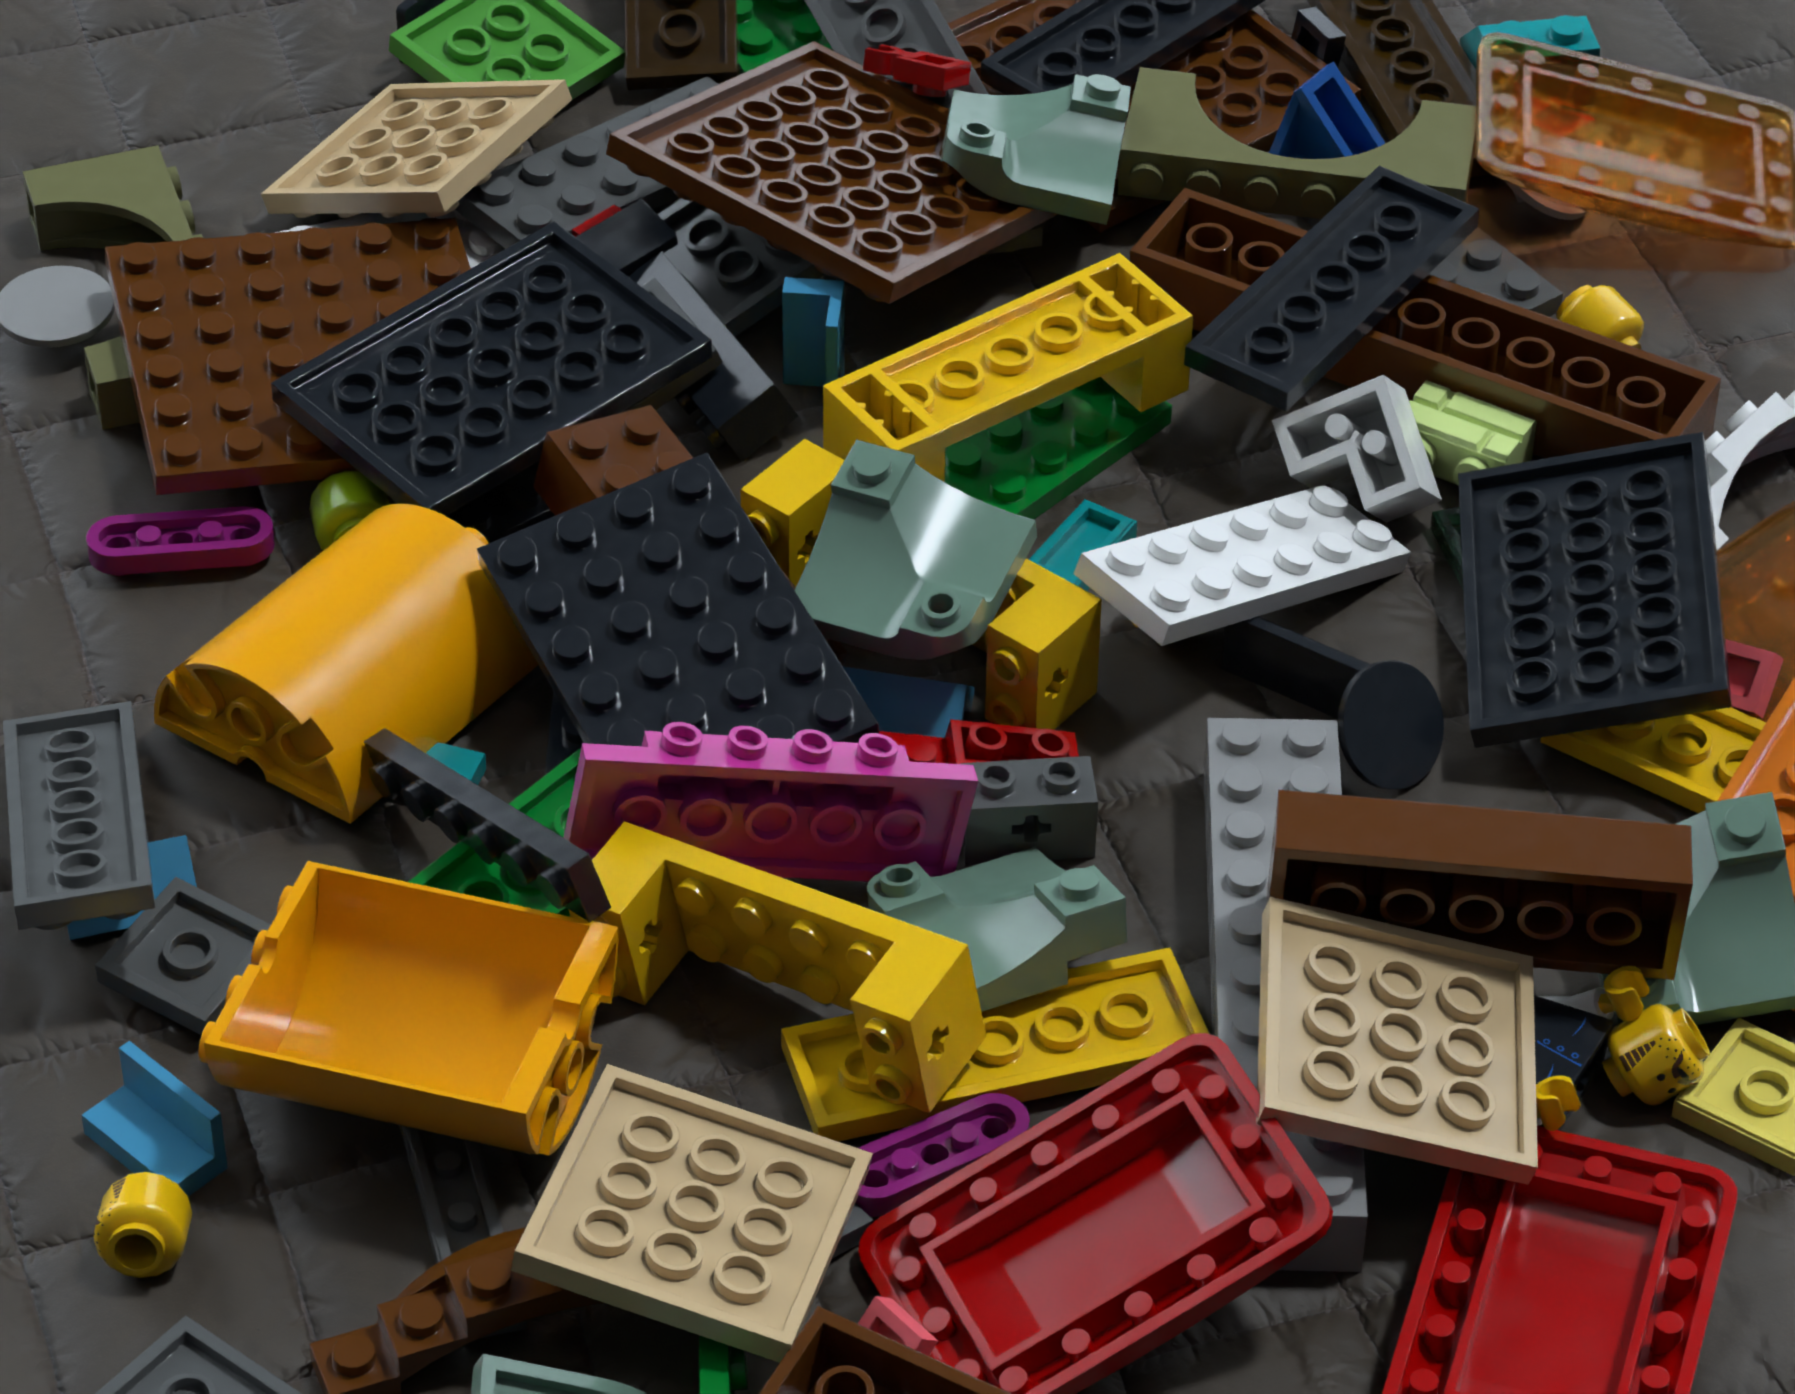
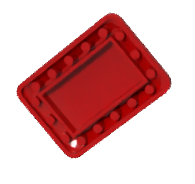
M1198 1033L1179 1039L881 1216L866 1228L860 1238L858 1252L863 1266L881 1297L892 1298L938 1340L929 1357L1011 1394H1076L1192 1327L1302 1254L1326 1235L1332 1224L1333 1210L1326 1192L1275 1117L1260 1119L1262 1125L1256 1124V1118H1259L1260 1094L1228 1046L1217 1036L1208 1033Z
M1538 1125V1168L1529 1185L1450 1168L1382 1394H1691L1738 1199L1737 1187L1733 1179L1723 1170L1708 1164L1564 1131H1550Z

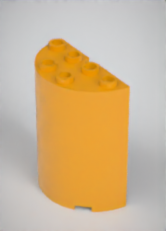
M391 504L378 508L366 516L166 675L156 693L154 723L235 765H238L245 758H250L262 769L266 781L351 824L383 797L374 786L369 775V768L374 766L364 744L365 740L386 728L426 753L438 742L446 744L538 666V663L479 565L477 548L489 544L486 538L478 530L470 527L464 528L454 520L431 509L411 504Z
M307 861L293 886L287 885L283 889L278 902L277 915L269 929L261 930L258 933L252 949L251 964H248L242 976L235 975L231 980L226 994L225 1006L216 1022L209 1021L206 1024L199 1042V1060L202 1063L208 1064L214 1079L223 1086L527 1154L538 1155L539 1153L549 1156L560 1147L572 1129L595 1073L603 1044L592 1042L591 1033L598 1005L601 1002L612 1003L618 956V927Z

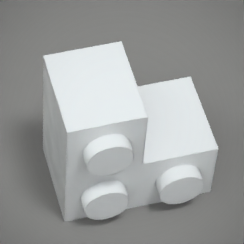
M1384 375L1272 420L1290 476L1310 488L1325 485L1353 474L1364 510L1386 523L1442 501L1406 391Z

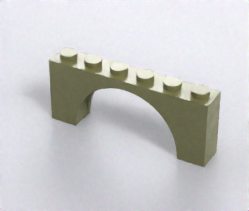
M1143 67L1139 69L1121 143L1118 195L1173 201L1184 188L1249 211L1322 219L1380 165L1465 203L1467 202L1480 106L1422 100L1420 110L1412 123L1400 135L1380 147L1341 158L1300 159L1279 156L1252 148L1235 140L1219 129L1208 118L1198 101L1195 89V73Z
M158 145L22 171L28 215L40 251L70 247L105 249V247L128 245L135 242L157 243L181 241L194 237L203 238L202 234L192 235L195 234L196 229L191 204L188 199L182 200V187L176 166L166 167ZM121 336L84 347L89 392L102 430L139 423L140 419Z

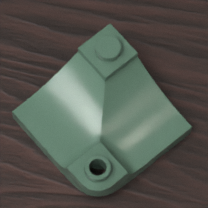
M1075 74L1072 85L1035 94L988 95L954 90L940 162L945 161L956 169L973 187L998 200L1107 225L1112 206L1131 87L1121 85L1117 80L1106 75L1096 74L1085 77Z
M856 440L831 483L832 495L820 532L794 591L824 638L898 658L915 660L933 659L974 644L987 630L988 624L992 622L1037 538L1036 520L992 506L948 485L915 463V455Z
M1767 792L1705 803L1704 811L1676 823L1678 825L1691 826L1693 887L1674 980L1645 978L1650 991L1647 996L1640 998L1644 1005L1643 1010L1654 1004H1663L1673 1012L1683 1008L1696 1025L1795 1009V902L1786 859V847L1773 793ZM1598 973L1601 988H1604V981L1609 974Z
M1036 847L936 877H930L916 861L908 864H895L884 868L880 873L872 877L867 884L868 909L968 944L981 1012L1067 985V961L1127 943L1126 897L1095 865L1065 871L1049 860Z

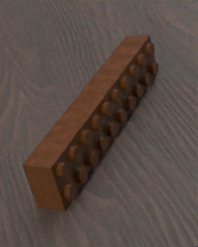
M1184 188L1130 250V262L1193 315L1192 329L1201 332L1308 231ZM1430 274L1323 376L1349 387H1354L1384 375L1405 389L1409 401H1413L1415 393L1427 380L1449 388L1453 392H1460L1531 418L1537 422L1533 454L1543 458L1703 432L1704 440L1706 441L1713 434L1721 384L1720 377Z

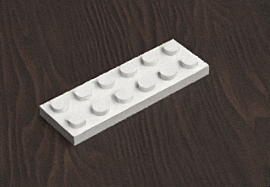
M1321 485L1081 553L1073 574L1163 646L1401 573L1406 566L1411 551L1395 540L1388 528L1368 519L1350 505L1343 493L1326 485Z

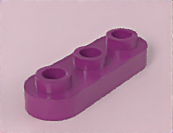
M247 506L109 516L94 523L86 535L88 557L91 565L100 572L115 576L235 566L247 567L266 559L272 553L275 546L273 522L270 516L258 508Z
M1000 1093L983 1094L859 1147V1149L871 1152L873 1155L868 1174L856 1204L869 1216L885 1215L1028 1130L1030 1118L1026 1107L1019 1100L1009 1095ZM930 1162H938L933 1165L928 1164Z

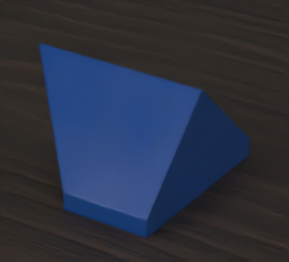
M1332 62L1293 92L1269 153L1300 159L1341 158L1375 149L1385 144V141L1336 64Z

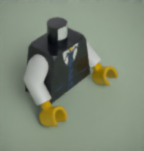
M1624 966L1611 972L1604 981V988L1599 987L1573 996L1534 995L1538 1126L1545 1127V1129L1550 1131H1561L1572 1112L1577 1111L1581 1107V1098L1603 1066L1602 1062L1604 1061L1608 1046V1036L1614 1022L1611 1020L1614 1016V1011L1619 1019L1623 1021H1633L1641 1015L1644 1005L1640 998L1647 996L1650 989L1641 970L1636 966Z

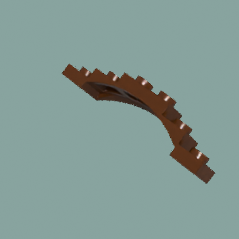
M524 1227L477 1241L454 1252L430 1267L409 1284L395 1300L377 1304L378 1320L374 1325L309 1343L311 1363L324 1394H401V1382L437 1359L472 1341L535 1317L576 1307L602 1304L604 1302L511 1271L514 1252L526 1229Z

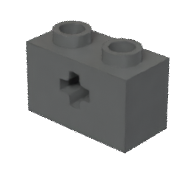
M1090 756L960 763L974 765L978 778V785L962 843L965 865L981 864L1032 847H1036L1049 860L1095 858L1098 799Z

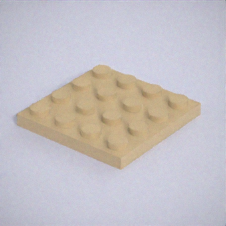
M565 79L390 84L263 191L261 196L269 214H294L297 218H306L323 213H337L341 218L353 217L360 213H381L383 217L387 218L396 217L404 213H426L428 217L443 216L455 210L459 206V200L473 187L488 181L491 177V171L500 163L518 154L523 149V143L535 132L551 125L554 122V116L572 101V97Z
M1270 897L1262 913L1257 1081L1260 1107L1259 1118H1256V1124L1262 1125L1260 1119L1275 1117L1284 1131L1529 1185L1538 1168L1533 956Z
M607 1064L515 1249L511 1271L780 1363L787 1351L791 1350L795 1339L804 1326L868 1174L873 1153Z

